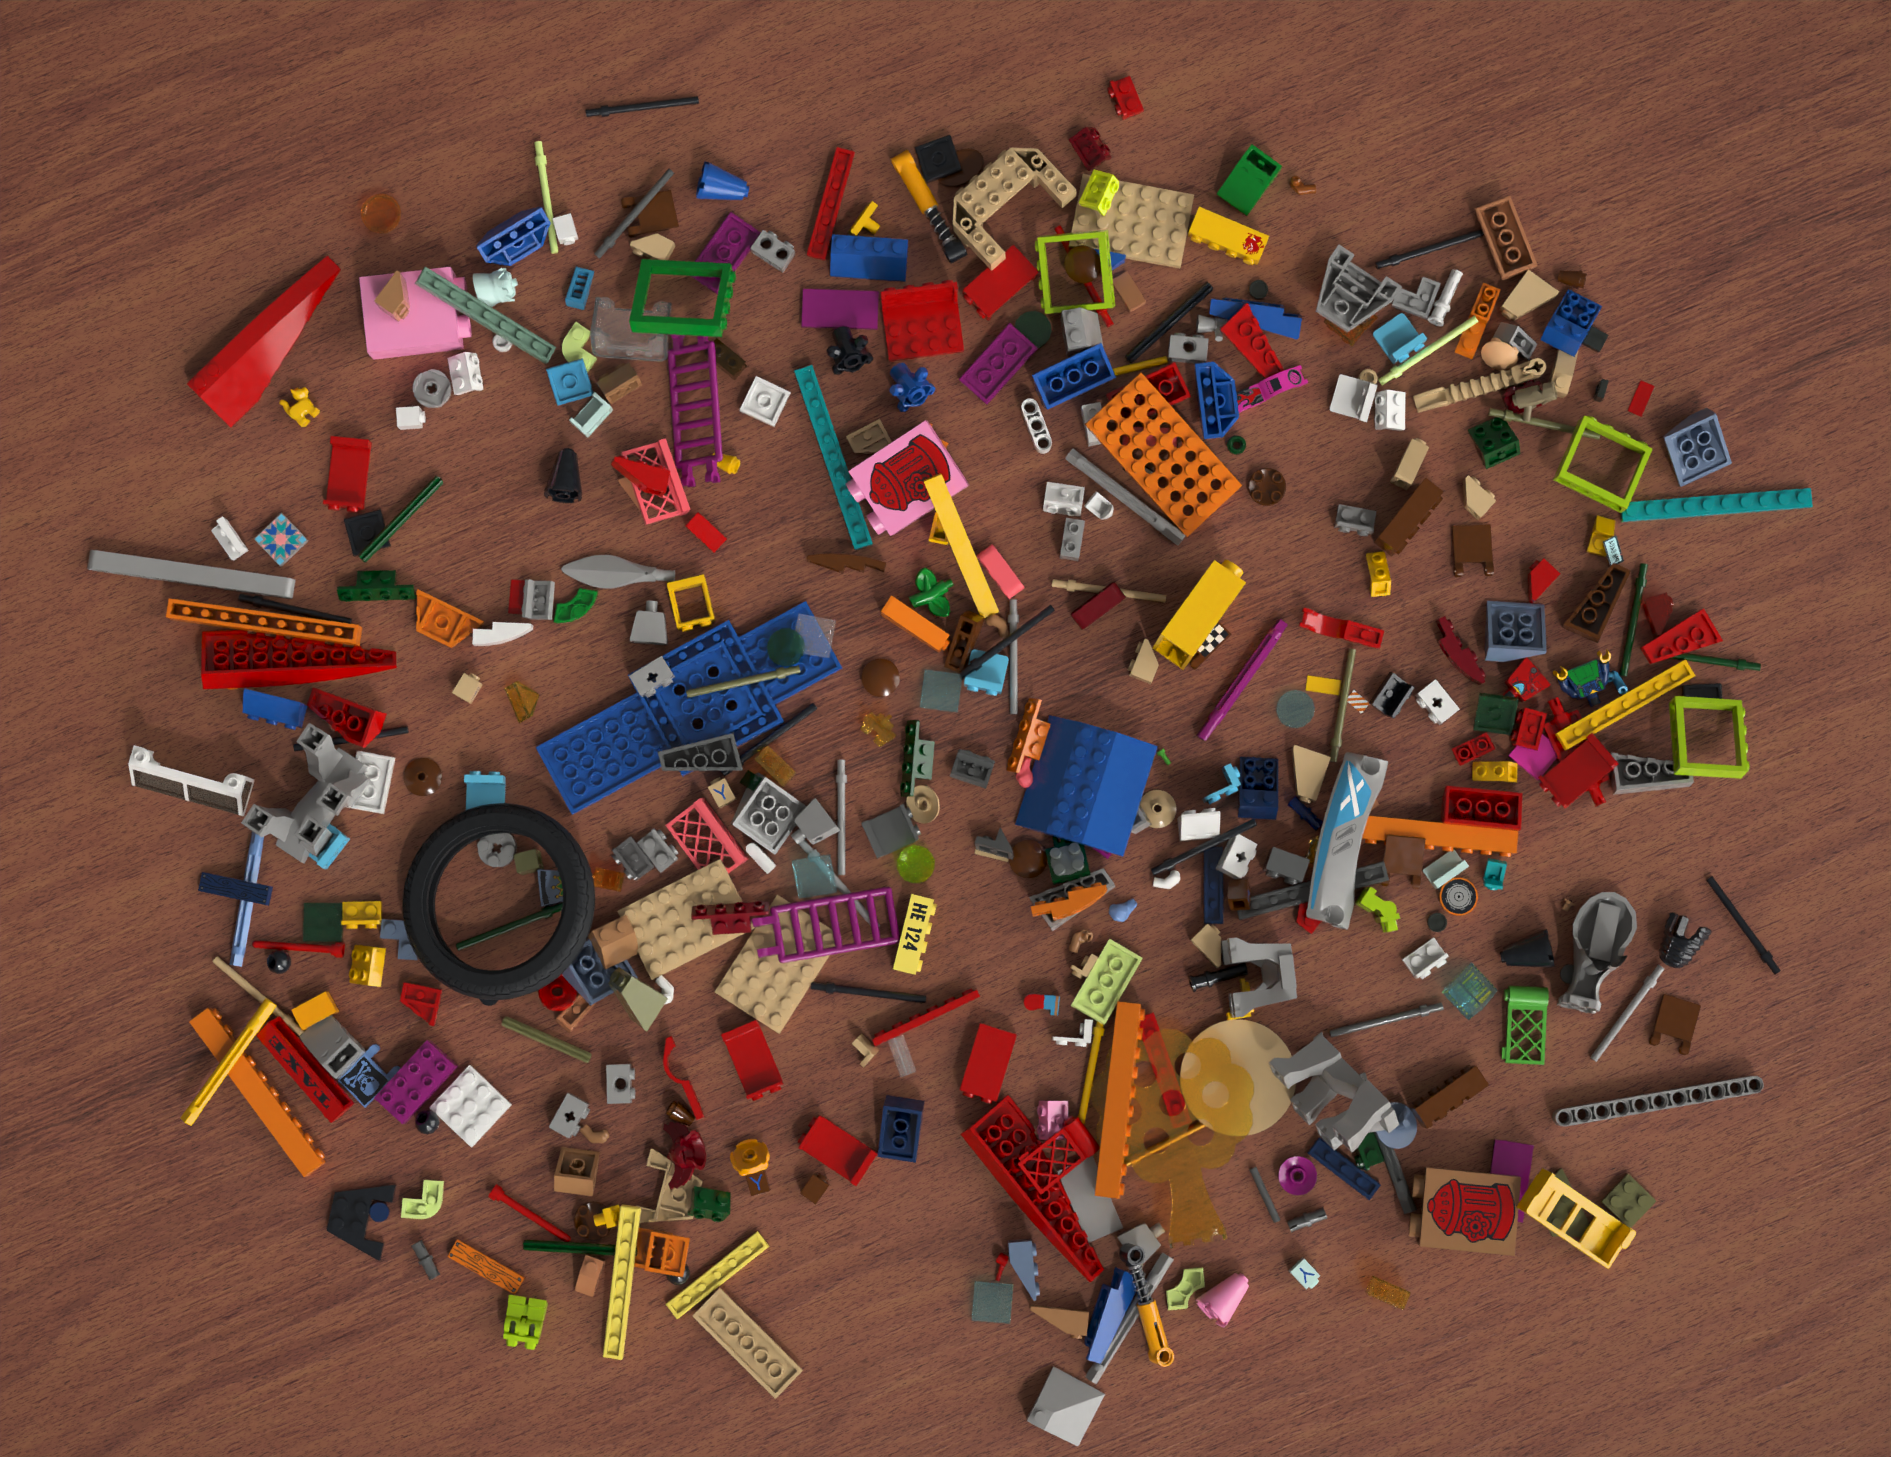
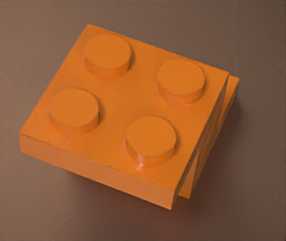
M639 1227L637 1238L638 1253L635 1256L634 1267L644 1268V1271L684 1277L690 1238L673 1235L670 1232Z

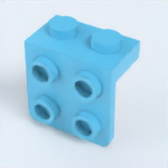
M1400 313L1373 333V337L1392 364L1398 361L1400 363L1410 357L1409 353L1421 350L1427 340L1424 333L1418 334L1403 313Z
M976 649L972 650L969 664L971 660L979 658L986 652ZM999 654L994 655L982 664L979 670H974L965 676L964 686L969 691L978 692L979 689L986 691L985 694L992 696L1001 694L1009 660L1008 657Z
M1228 764L1222 768L1229 786L1202 799L1204 803L1208 801L1209 804H1212L1221 799L1220 795L1225 793L1226 796H1229L1238 791L1237 787L1241 783L1238 779L1240 773L1236 766L1232 767L1231 764Z
M470 771L469 775H464V782L467 784L466 810L481 805L505 803L506 777L500 775V772H489V775H481L480 771Z

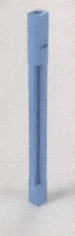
M253 831L243 881L257 883L264 837H260ZM240 900L230 965L242 967L253 902Z

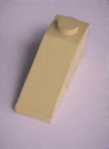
M1559 349L1557 351L1548 381L1554 382L1557 397L1564 398L1568 394L1578 352L1573 357Z

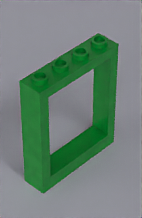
M642 259L629 319L632 332L722 337L723 330L727 329L726 314L730 313L729 298L733 297L732 283L736 281V272L733 271L731 263ZM651 274L721 277L713 319L643 316Z

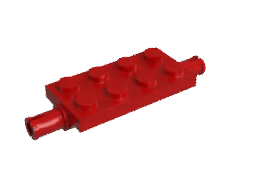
M1559 697L1548 701L1554 714V720L1545 723L1543 729L1560 763L1587 739L1564 750L1555 734L1579 721L1582 717L1578 709L1570 713L1565 712ZM1608 774L1587 790L1595 807L1606 803L1599 786H1601V783L1610 780Z

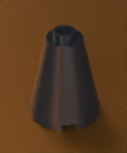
M564 448L558 452L544 489V496L547 499L550 496L552 501L559 503H574L575 499H578V502L581 501L582 488L578 457L573 449Z
M1541 930L1504 946L1503 951L1500 952L1502 963L1506 962L1507 966L1555 967L1548 930Z

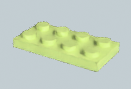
M1109 939L1071 1006L1105 1025L1143 958Z

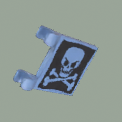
M377 1044L372 1045L338 1080L364 1108L374 1100V1097L401 1069L399 1066H395L386 1074L371 1059L381 1049Z

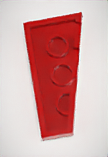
M1245 303L1219 330L1257 372L1266 379L1284 371L1274 350L1270 347L1268 339L1263 334L1256 317H1254L1250 310L1249 304Z
M1703 608L1646 643L1640 649L1649 664L1722 642L1723 640Z

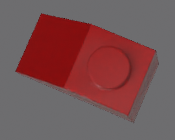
M1544 558L1540 562L1536 560L1529 567L1531 571L1528 573V594L1531 604L1561 574Z

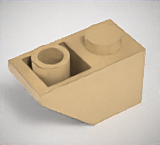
M654 234L632 241L630 247L633 250L632 252L639 257L644 255L651 260H669L675 248V243L659 234Z
M1468 475L1463 480L1464 508L1479 520L1496 500L1492 492L1487 489L1484 490L1480 486L1481 483L1475 477Z
M1144 639L1143 643H1138L1135 653H1138L1136 661L1132 659L1128 670L1131 671L1129 676L1151 685L1159 664L1149 640Z

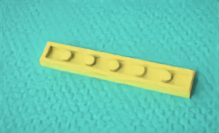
M757 1231L667 1302L666 1306L676 1319H679L769 1247L768 1243Z

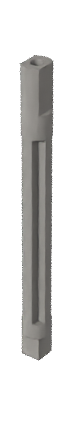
M1075 449L1068 453L1065 458L1068 462L1106 489L1177 546L1186 536L1184 533L1150 509Z
M1163 1252L1146 1278V1281H1148L1147 1287L1150 1289V1297L1174 1260ZM1136 1294L1128 1307L1102 1363L1094 1362L1085 1377L1091 1382L1097 1384L1138 1318L1137 1303L1140 1302L1137 1300L1138 1294Z

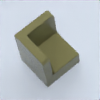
M532 849L514 854L518 874L526 875L537 872V870H544L539 850Z

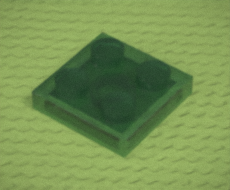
M1479 693L1473 730L1512 735L1518 698Z
M304 903L303 941L343 942V925H341L342 903Z

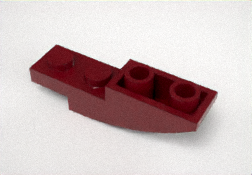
M1445 616L1438 619L1436 624L1443 638L1437 641L1444 655L1466 678L1478 685L1483 684L1486 675L1481 667L1479 668L1476 663L1478 659L1473 650L1470 651L1469 647L1461 650V640L1458 636L1455 637L1452 631L1454 626L1450 619H1446Z

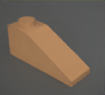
M1030 1305L1032 1312L1066 1334H1071L1070 1338L1082 1339V1336H1087L1089 1311Z

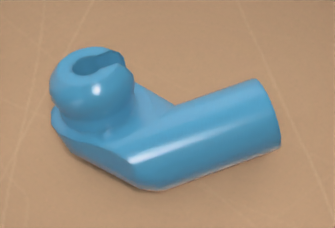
M1613 670L1609 672L1608 682L1613 681L1619 694L1627 693L1628 688L1618 672Z

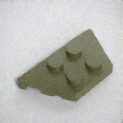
M1559 1168L1556 1171L1555 1177L1571 1187L1563 1169ZM1562 1194L1546 1221L1560 1229L1574 1207L1575 1202ZM1582 1208L1565 1233L1570 1237H1582L1589 1226ZM1549 1230L1552 1237H1559Z

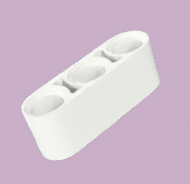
M1026 399L1021 406L1023 419L1036 451L1045 454L1051 449L1052 439L1038 403L1034 399ZM1030 404L1035 407V410L1032 413H1028L1024 407ZM1034 422H1039L1042 428L1034 430L1031 425ZM1046 440L1049 445L1046 448H1041L1038 442Z

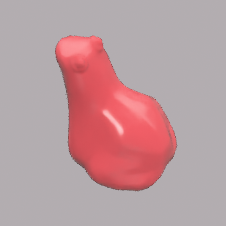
M1024 756L1020 772L1016 774V779L1023 788H1028L1033 782V773L1030 770L1032 759Z

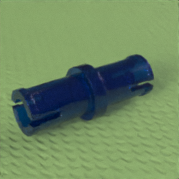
M1296 796L1289 802L1288 806L1315 831L1323 824V821L1311 811L1312 809L1310 807L1307 808Z

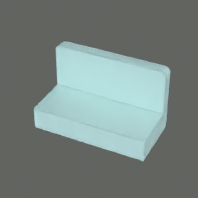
M1453 850V852H1447L1423 869V873L1433 887L1438 889L1468 868L1469 865L1465 860L1462 861L1457 852Z

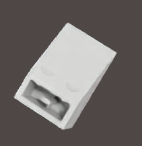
M1215 808L1203 809L1201 813H1196V810L1184 811L1177 818L1180 841L1209 839L1220 835V811L1215 812Z

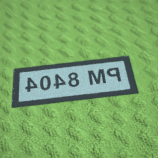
M1615 535L1603 541L1610 566L1613 563L1619 564L1623 562L1624 559L1617 536Z

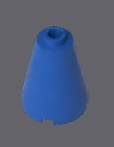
M704 161L696 190L697 199L743 200V197L748 196L750 186H746V181L710 162Z

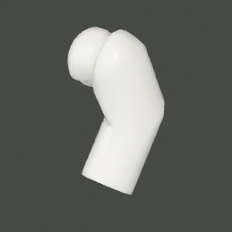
M1172 870L1165 879L1154 877L1153 887L1171 889L1179 883L1180 873L1177 870Z
M661 975L655 982L662 988L661 994L668 998L665 1003L668 1004L673 1000L674 987Z

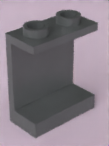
M904 804L896 809L861 823L877 859L919 840L918 836L921 833L917 824L913 825L910 820L913 815L909 806L905 808Z

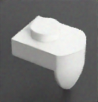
M1096 491L1084 505L1101 520L1110 518L1114 510L1113 504Z

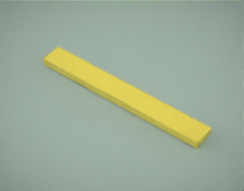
M622 1204L619 1215L603 1357L622 1360L624 1356L641 1207Z

